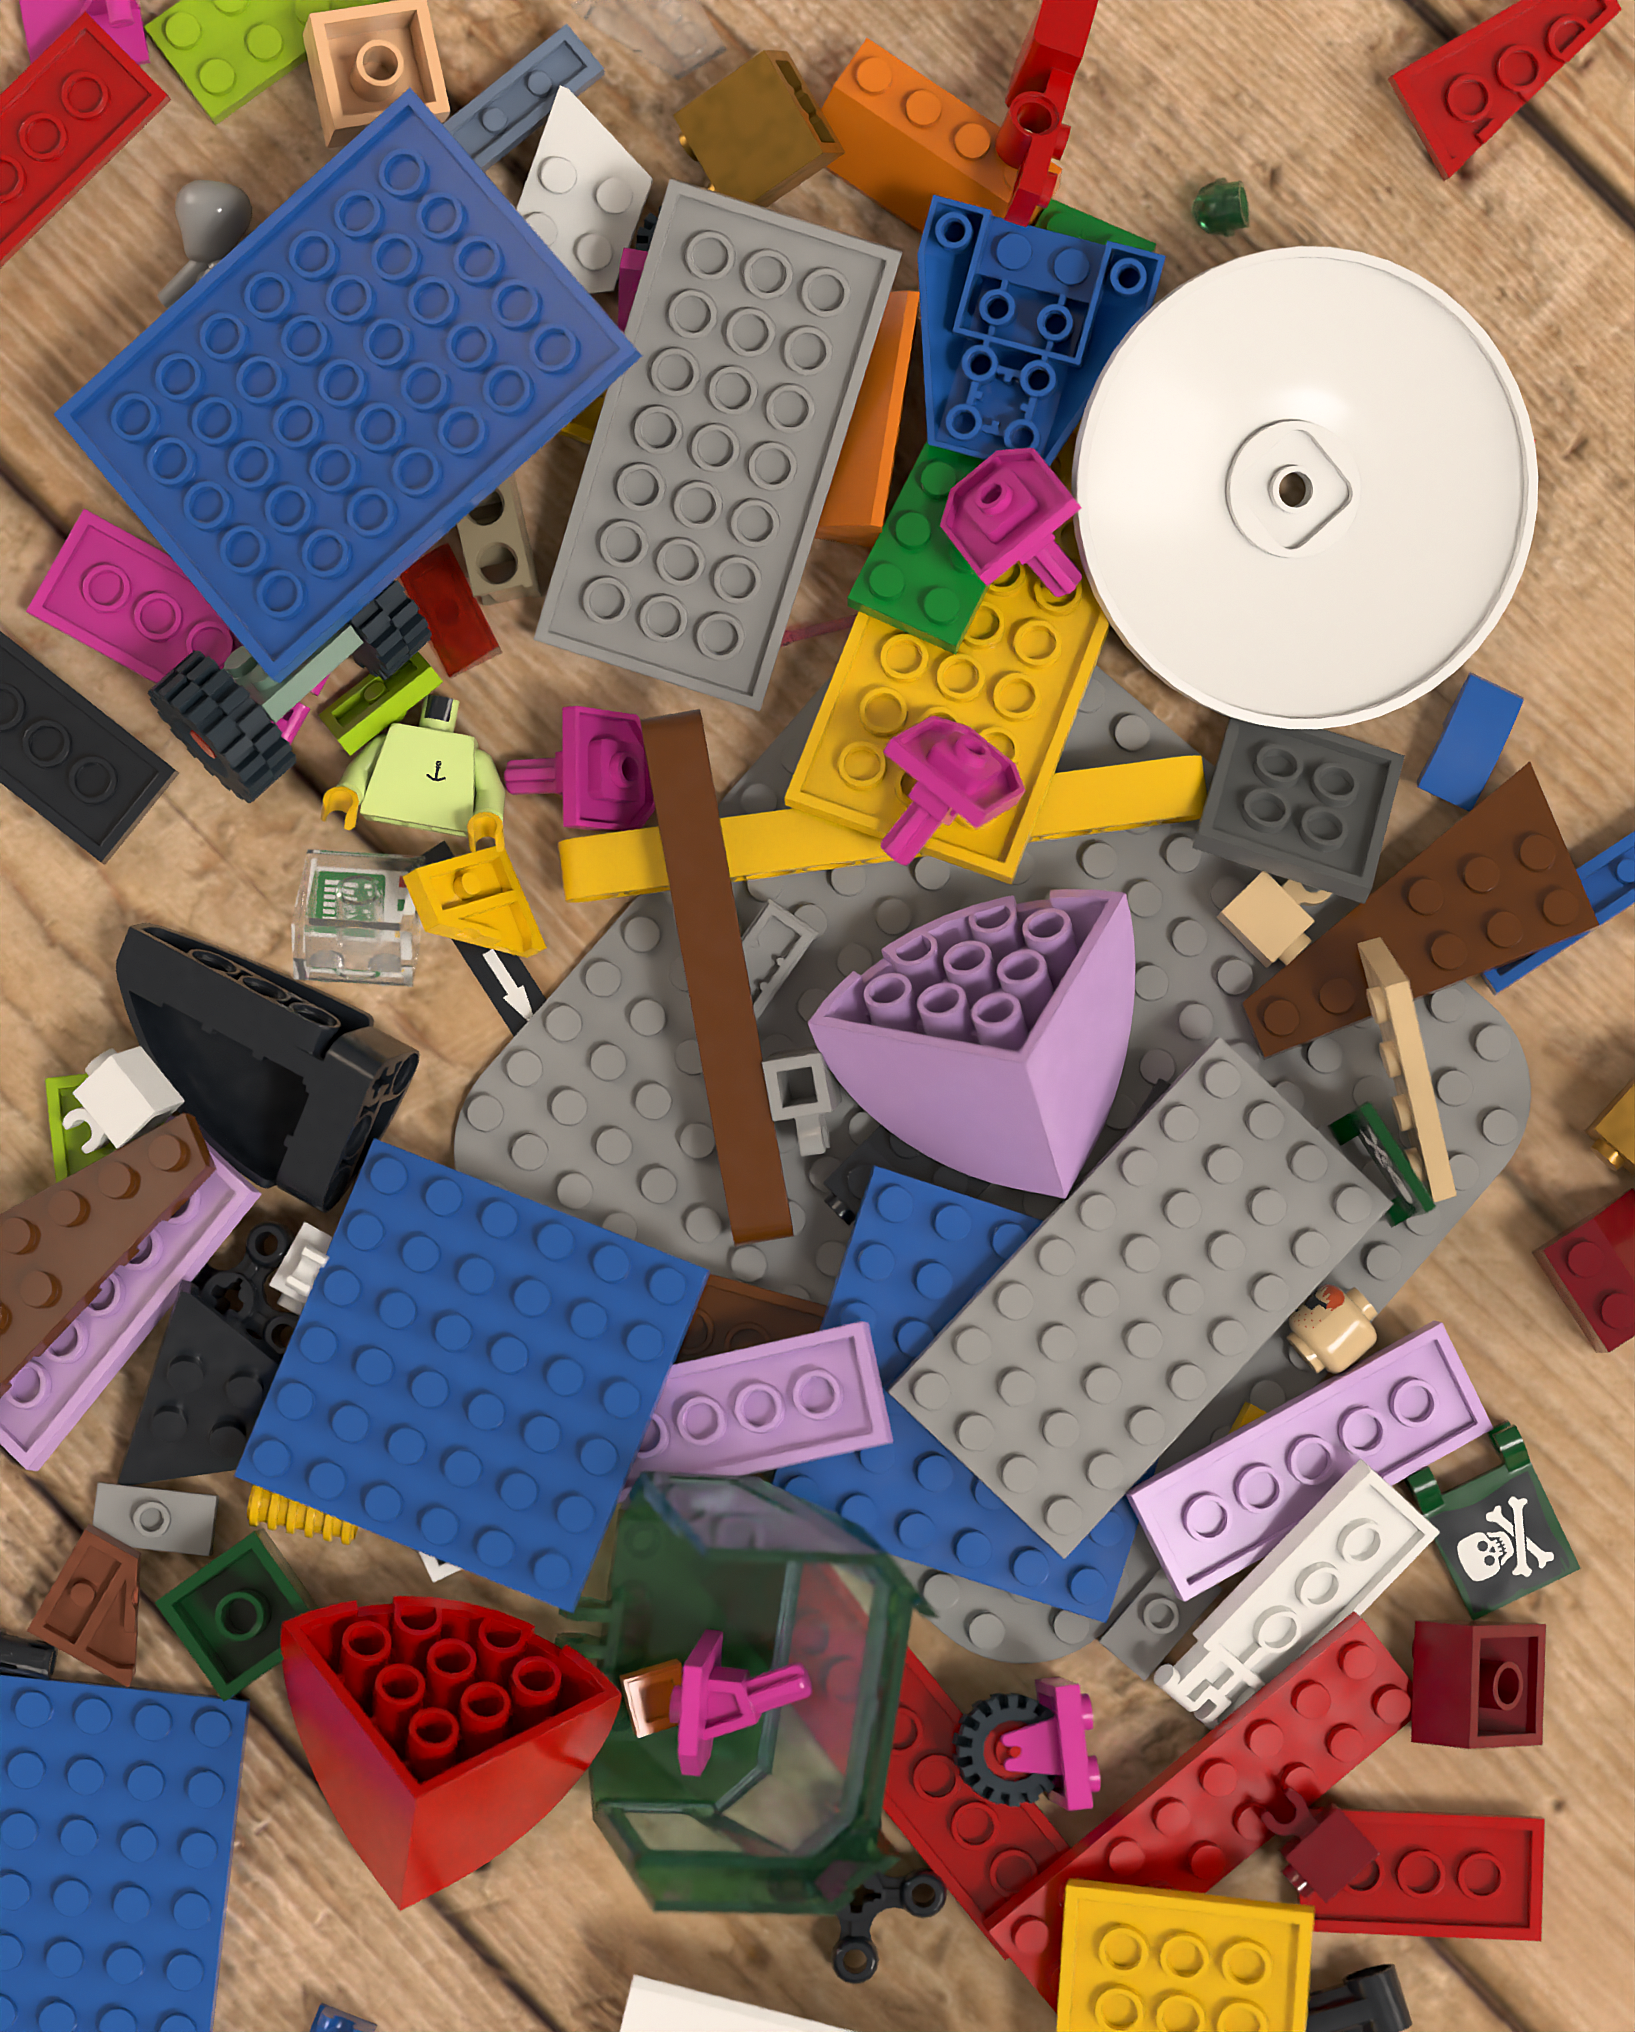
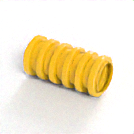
M252 1485L247 1507L249 1526L258 1527L260 1522L267 1523L268 1530L276 1531L278 1526H283L288 1534H295L297 1529L304 1530V1536L308 1538H313L315 1533L322 1534L323 1541L328 1542L332 1541L333 1537H339L343 1545H350L352 1540H355L358 1526L257 1485Z

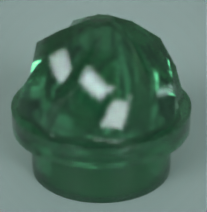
M1225 177L1217 178L1214 182L1205 185L1199 190L1193 202L1192 215L1198 226L1206 233L1231 237L1234 236L1235 230L1249 227L1248 199L1241 180L1228 183Z

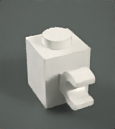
M141 1046L119 1053L112 1048L100 1054L86 1067L85 1072L89 1077L73 1092L83 1107L70 1111L65 1116L62 1125L66 1130L79 1126L84 1121L90 1125L92 1130L91 1138L81 1148L85 1154L104 1148L110 1141L118 1149L159 1127L185 1100Z
M304 1222L269 1284L274 1289L282 1292L277 1304L299 1316L301 1315L320 1267L324 1268L329 1259L326 1253L333 1237Z

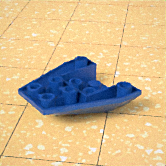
M933 195L917 253L928 445L983 460L989 458L997 450L1034 448L1050 467L1081 421L1097 378L1111 354L1132 326L1153 306L1166 256L1108 240L1106 245L1030 225H1027L1026 228L994 216L990 209Z

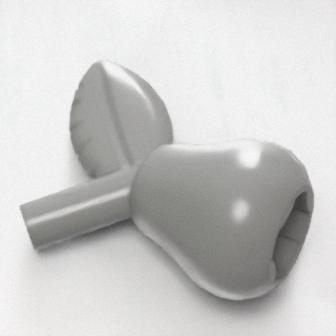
M195 180L183 186L177 194L175 214L182 232L185 253L190 261L159 292L158 299L166 308H170L237 246L239 240L248 229L252 219V206L248 195L239 187L216 181Z

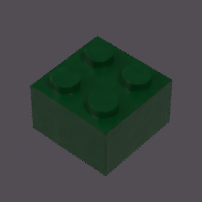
M264 1528L246 1536L155 1601L157 1607L223 1702L234 1697L282 1663L284 1660L281 1653V1628L283 1622L309 1611L320 1609Z

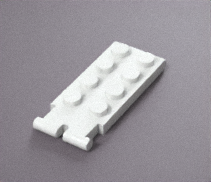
M1360 1458L1192 1633L1198 1640L1197 1643L1174 1666L1165 1664L1156 1671L1154 1675L1155 1684L1187 1711H1194V1716L1210 1730L1214 1729L1353 1611L1360 1616L1433 1541L1440 1531Z

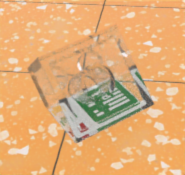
M307 849L291 922L294 979L324 983L344 982L413 987L420 950L422 923L403 876L416 868L426 866L425 856Z

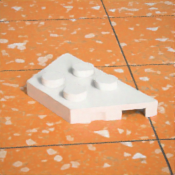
M560 86L516 210L590 295L614 292L619 278V266L623 248L630 247L653 178L568 88Z

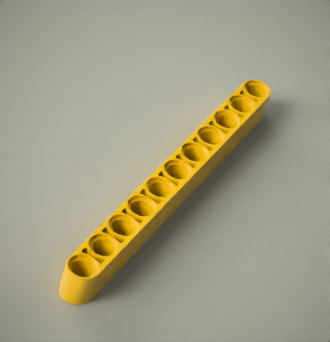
M1181 756L1054 773L1028 843L1198 820L1201 818L1207 797L1202 756ZM795 808L720 818L731 883L895 861L880 847L883 839ZM659 826L583 836L558 842L564 897L567 903L591 902L670 891ZM918 852L914 858L927 857L928 855Z

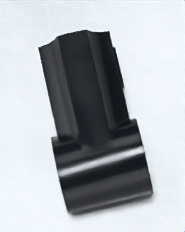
M1392 1963L1376 1965L1356 1971L1344 1977L1343 1983L1315 1990L1309 1993L1306 2032H1401L1412 2026V2019L1396 1967Z

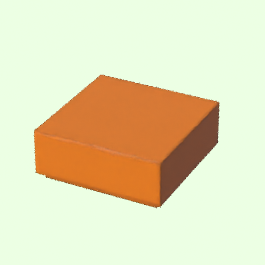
M672 1659L619 1676L632 1730L637 1738L679 1725V1723L670 1722L669 1710L673 1687L675 1685L682 1686L683 1669L680 1661Z

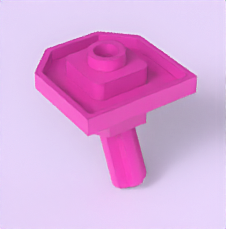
M1034 448L997 450L950 489L940 526L987 586L1018 560L1023 565L1027 563L1042 583L1056 597H1061L1067 593L1070 594L1076 589V585L1082 579L1081 571L1054 540L1056 537L1052 533L1082 507Z
M582 706L562 707L563 751L555 752V758L519 759L507 762L506 770L504 771V781L510 794L556 793L563 796V827L611 833L636 830L643 827L656 809L641 722L636 714Z
M933 715L893 737L883 753L913 776L917 783L908 795L913 802L881 841L880 847L890 858L906 866L910 864L941 823L950 825L958 814L976 829L1016 805L1024 794L1025 788L1016 764L969 726Z
M705 1629L684 1664L682 1686L675 1685L671 1694L669 1718L670 1722L679 1723L678 1757L681 1773L693 1776L701 1775L711 1756L714 1737L757 1724L764 1711L809 1697L812 1694L811 1678L803 1664L795 1662L751 1677L749 1670L721 1667L723 1631Z

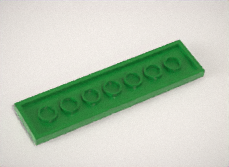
M1052 198L1047 209L1044 208L1035 227L1102 245H1106L1108 240L1153 253L1156 251V243ZM928 440L926 441L883 526L882 533L879 534L847 597L848 607L953 654L957 653L991 584L987 586L979 578L942 529L940 523L950 489L985 460L928 445Z

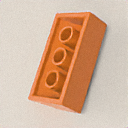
M866 38L833 85L821 109L845 151V154L824 167V169L920 234H923L933 195L990 209L994 216L1004 219L1018 169L1003 162L996 151L995 141L1001 127ZM1051 161L1048 171L1058 174L1052 194L1053 197L1059 189L1063 169ZM1036 206L1028 225H1034L1044 208Z
M909 290L890 292L814 536L815 539L873 548L879 534L882 533L886 522L918 323L920 292Z

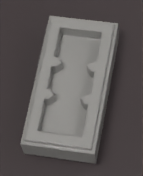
M770 898L741 938L756 1021L818 934L816 930Z
M98 1482L92 1526L133 1548L211 1556L213 1553L220 1495Z
M1161 1566L1098 1641L1145 1681L1222 1591V1588L1215 1584L1184 1602L1177 1598Z

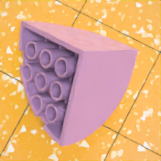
M1097 889L1050 890V899L1016 904L1015 897L1012 895L966 907L922 925L881 949L883 954L881 961L873 965L862 975L853 971L823 1001L808 1022L819 1052H822L824 1061L839 1083L882 1126L926 1156L969 1176L1010 1188L1066 1198L1089 1158L1108 1118L1117 1092L1128 1048L1135 994V944L1126 893Z

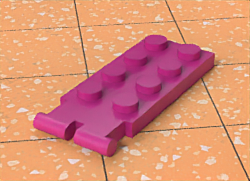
M83 509L26 610L29 615L155 684L194 650L195 652L197 650L202 652L205 657L209 656L222 670L228 656L239 647L244 646L170 555L86 509ZM330 674L309 693L318 696ZM300 702L275 723L283 733L281 736L290 745L311 710Z

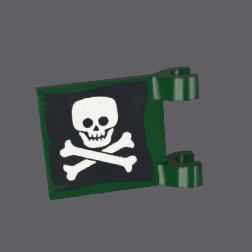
M1364 1102L1327 1126L1339 1146L1358 1136L1393 1190L1396 1197L1391 1201L1394 1204L1383 1214L1391 1228L1410 1217L1427 1214L1437 1207L1371 1102Z
M1508 1420L1494 1426L1492 1430L1487 1432L1502 1462L1499 1466L1443 1493L1440 1492L1428 1466L1403 1479L1421 1514L1440 1531L1433 1540L1473 1621L1581 1569L1532 1466L1525 1443L1516 1425H1511Z

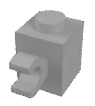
M816 1045L773 1052L762 1062L772 1120L779 1121L795 1118L801 1156L825 1153L826 1148H830L831 1145L823 1113L832 1112L842 1102L839 1081L827 1066L822 1052H819Z

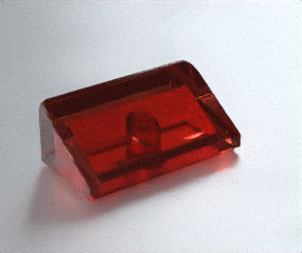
M448 542L438 546L415 561L399 575L409 597L419 607L417 612L425 617L428 623L427 628L432 634L430 637L431 642L450 679L503 653L476 598L473 597L472 590Z

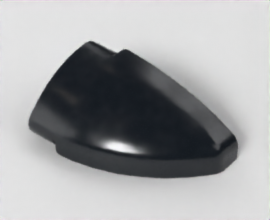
M141 923L129 926L116 960L118 984L139 1046L144 1049L185 1100L177 1108L178 1112L195 1116L204 1140L240 1174L258 1186L271 1188L277 1185L279 1189L323 1213L329 1212L359 1175L373 1139L381 1141L416 1072L420 1058L419 1051L373 1027L374 1019L369 1013L284 973L211 943L157 924Z

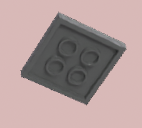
M1229 717L1192 848L1365 904L1372 889L1405 755L1324 729H1286L1252 724Z

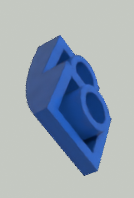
M1470 672L1443 722L1444 730L1417 779L1418 788L1470 812L1475 806L1501 754L1524 698Z

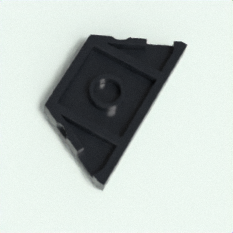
M184 1279L181 1281L119 1470L117 1484L129 1486L236 1470L283 1359L263 1339L252 1337L247 1332L245 1325L231 1313L226 1311L222 1315L199 1296V1287L191 1281Z

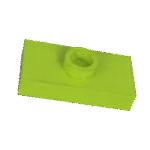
M418 651L386 680L369 674L318 716L351 756L382 730L390 727L392 723L401 721L411 707L442 684L443 681Z

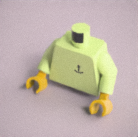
M426 695L423 701L419 727L392 723L388 733L373 737L349 763L337 786L327 790L324 794L320 819L325 822L330 812L336 810L347 813L344 829L352 830L356 825L358 806L361 804L360 814L368 821L465 837L469 840V848L472 852H476V842L479 839L493 837L495 839L496 852H501L505 848L502 822L506 791L491 755L479 749L475 737L454 733L459 701L443 696Z

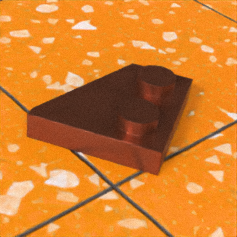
M88 1524L28 1627L27 1632L120 1684L129 1687L136 1674L141 1552Z

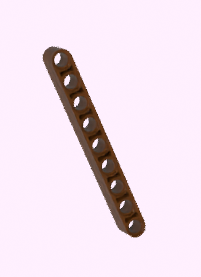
M696 709L640 719L734 1245L737 1247L794 1237L776 1129L772 1120L765 1082L761 1045L701 710Z

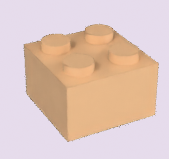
M397 0L309 14L302 35L327 148L349 144L409 88L421 98L442 124L445 123L450 113V107L427 0Z

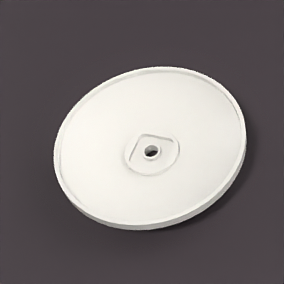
M1299 246L1272 249L1246 255L1207 269L1176 287L1154 304L1132 326L1111 354L1097 378L1089 397L1076 439L1072 466L1071 495L1082 508L1073 515L1074 531L1084 571L1092 592L1108 622L1139 661L1170 688L1196 704L1224 716L1252 724L1286 729H1324L1355 724L1380 717L1411 703L1434 689L1456 672L1480 647L1496 626L1509 604L1526 564L1533 539L1537 513L1538 469L1529 415L1519 387L1505 359L1488 334L1460 304L1442 289L1417 273L1376 256L1334 247ZM1291 472L1298 474L1303 479L1306 488L1303 500L1294 507L1286 505L1279 495L1281 480Z

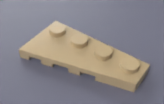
M1381 937L1357 943L1369 989H1367L1369 1006L1376 1024H1379L1383 1042L1379 1043L1382 1062L1388 1077L1393 1078L1397 1096L1391 1097L1393 1111L1401 1132L1407 1131L1411 1148L1403 1151L1404 1156L1421 1183H1423L1433 1202L1457 1196L1409 980Z

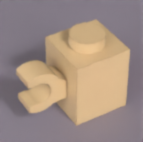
M1262 871L1216 918L1266 968L1277 958L1287 966L1312 941L1304 932L1315 920L1300 905H1319L1332 893L1324 890L1309 892L1304 889L1302 883L1290 879L1283 886H1280L1267 872Z

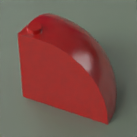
M393 1596L392 1604L358 1607L356 1600L341 1602L309 1611L282 1623L281 1653L284 1658L282 1661L284 1681L294 1722L311 1769L346 1837L399 1911L471 1874L529 1832L578 1782L593 1762L611 1731L618 1713L622 1693L582 1654L567 1644L561 1649L554 1643L534 1633L535 1626L527 1621L495 1609L463 1601L437 1597Z

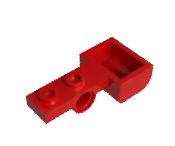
M1042 0L1016 58L1005 96V104L1009 109L995 141L996 151L1003 162L1018 169L1006 210L1005 221L1027 228L1036 206L1047 209L1058 174L1048 170L1052 158L1060 161L1070 135L1071 126L1062 123L1074 76L1084 55L1099 0Z

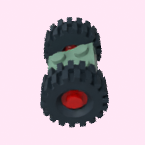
M394 580L281 683L272 680L244 646L239 647L228 656L222 670L209 656L205 657L202 652L198 650L195 652L194 650L148 691V695L151 697L152 705L159 710L157 712L164 722L169 724L170 730L176 738L187 746L186 749L194 758L197 757L204 765V768L212 776L215 775L226 789L232 790L241 800L244 799L247 803H251L296 763V755L291 751L293 748L281 736L283 733L275 724L281 717L350 655H352L354 661L363 669L366 667L370 674L386 680L431 640L432 634L427 628L428 623L425 617L417 612L419 607L413 599L406 596L404 593L405 589L399 581Z

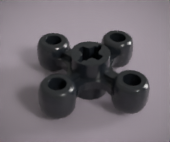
M263 1221L256 1224L249 1231L246 1238V1253L243 1260L236 1267L229 1270H218L207 1262L191 1282L199 1287V1296L222 1315L226 1311L231 1313L245 1325L246 1329L256 1332L283 1357L287 1347L281 1342L282 1330L287 1326H291L295 1330L300 1316L295 1313L279 1312L273 1309L267 1302V1295L264 1289L268 1276L275 1269L279 1268L295 1237L286 1225L276 1221ZM274 1234L278 1240V1247L273 1254L268 1256L264 1250V1242L270 1235ZM228 1289L239 1291L238 1298L244 1302L240 1311L229 1309L231 1303L224 1297Z
M855 1799L843 1804L835 1816V1833L842 1843L843 1854L840 1863L834 1870L827 1874L816 1875L807 1872L797 1865H783L772 1872L766 1885L767 1899L771 1906L779 1913L787 1915L798 1914L812 1906L826 1907L835 1913L840 1921L841 1933L832 1949V1969L838 1978L850 1984L866 1982L872 1978L878 1968V1949L872 1941L870 1933L872 1921L877 1914L885 1909L899 1908L904 1909L914 1917L929 1918L941 1911L947 1898V1889L944 1881L932 1869L918 1868L904 1876L898 1877L885 1875L878 1870L873 1862L872 1850L874 1843L881 1833V1814L876 1806L869 1801ZM856 1814L864 1815L870 1822L868 1829L860 1834L851 1832L847 1827L848 1819ZM851 1877L863 1878L864 1888L874 1889L873 1894L863 1896L862 1905H850L849 1895L839 1893L840 1888L845 1889L850 1886ZM786 1880H793L800 1885L802 1891L796 1898L787 1899L779 1892L780 1884ZM925 1883L934 1889V1896L927 1902H918L911 1895L912 1890L918 1884ZM850 1950H860L865 1954L866 1961L862 1966L853 1968L844 1962L843 1958Z

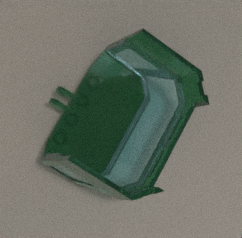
M642 1471L618 1510L606 1600L580 1596L574 1613L559 1608L558 1615H562L566 1619L602 1622L600 1637L588 1633L562 1632L561 1634L557 1633L554 1644L560 1647L561 1650L567 1644L585 1658H597L596 1667L622 1693L618 1713L611 1731L602 1748L588 1767L592 1817L653 1912L835 1915L855 1898L851 1892L877 1870L884 1874L902 1858L901 1854L879 1827L913 1608L922 1617H940L906 1577L890 1554L863 1526L767 1483L756 1476ZM705 1629L723 1631L721 1667L749 1670L751 1677L795 1662L803 1664L811 1678L812 1694L809 1697L764 1711L757 1724L714 1737L711 1756L700 1776L684 1775L681 1773L678 1757L679 1725L637 1738L632 1730L619 1678L621 1675L672 1659L680 1661L682 1669H684L685 1662Z

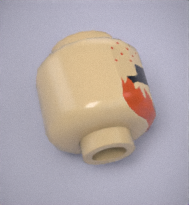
M1326 1284L1298 1306L1289 1316V1325L1292 1332L1286 1339L1299 1356L1317 1374L1324 1368L1333 1374H1340L1376 1343V1331L1370 1320L1378 1313L1355 1287L1345 1294L1337 1286Z

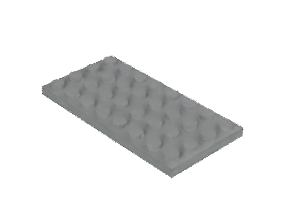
M674 178L669 180L624 332L625 336L643 356L607 389L533 640L757 711L761 710L903 251Z
M1215 1037L886 1391L1055 1552L1065 1559L1394 1203L1221 1037Z

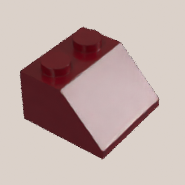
M1630 1188L1532 1251L1535 1259L1596 1353H1610L1635 1336V1190Z
M1415 1620L1414 1640L1412 1643L1411 1742L1463 1749L1543 1745L1546 1624L1472 1620Z

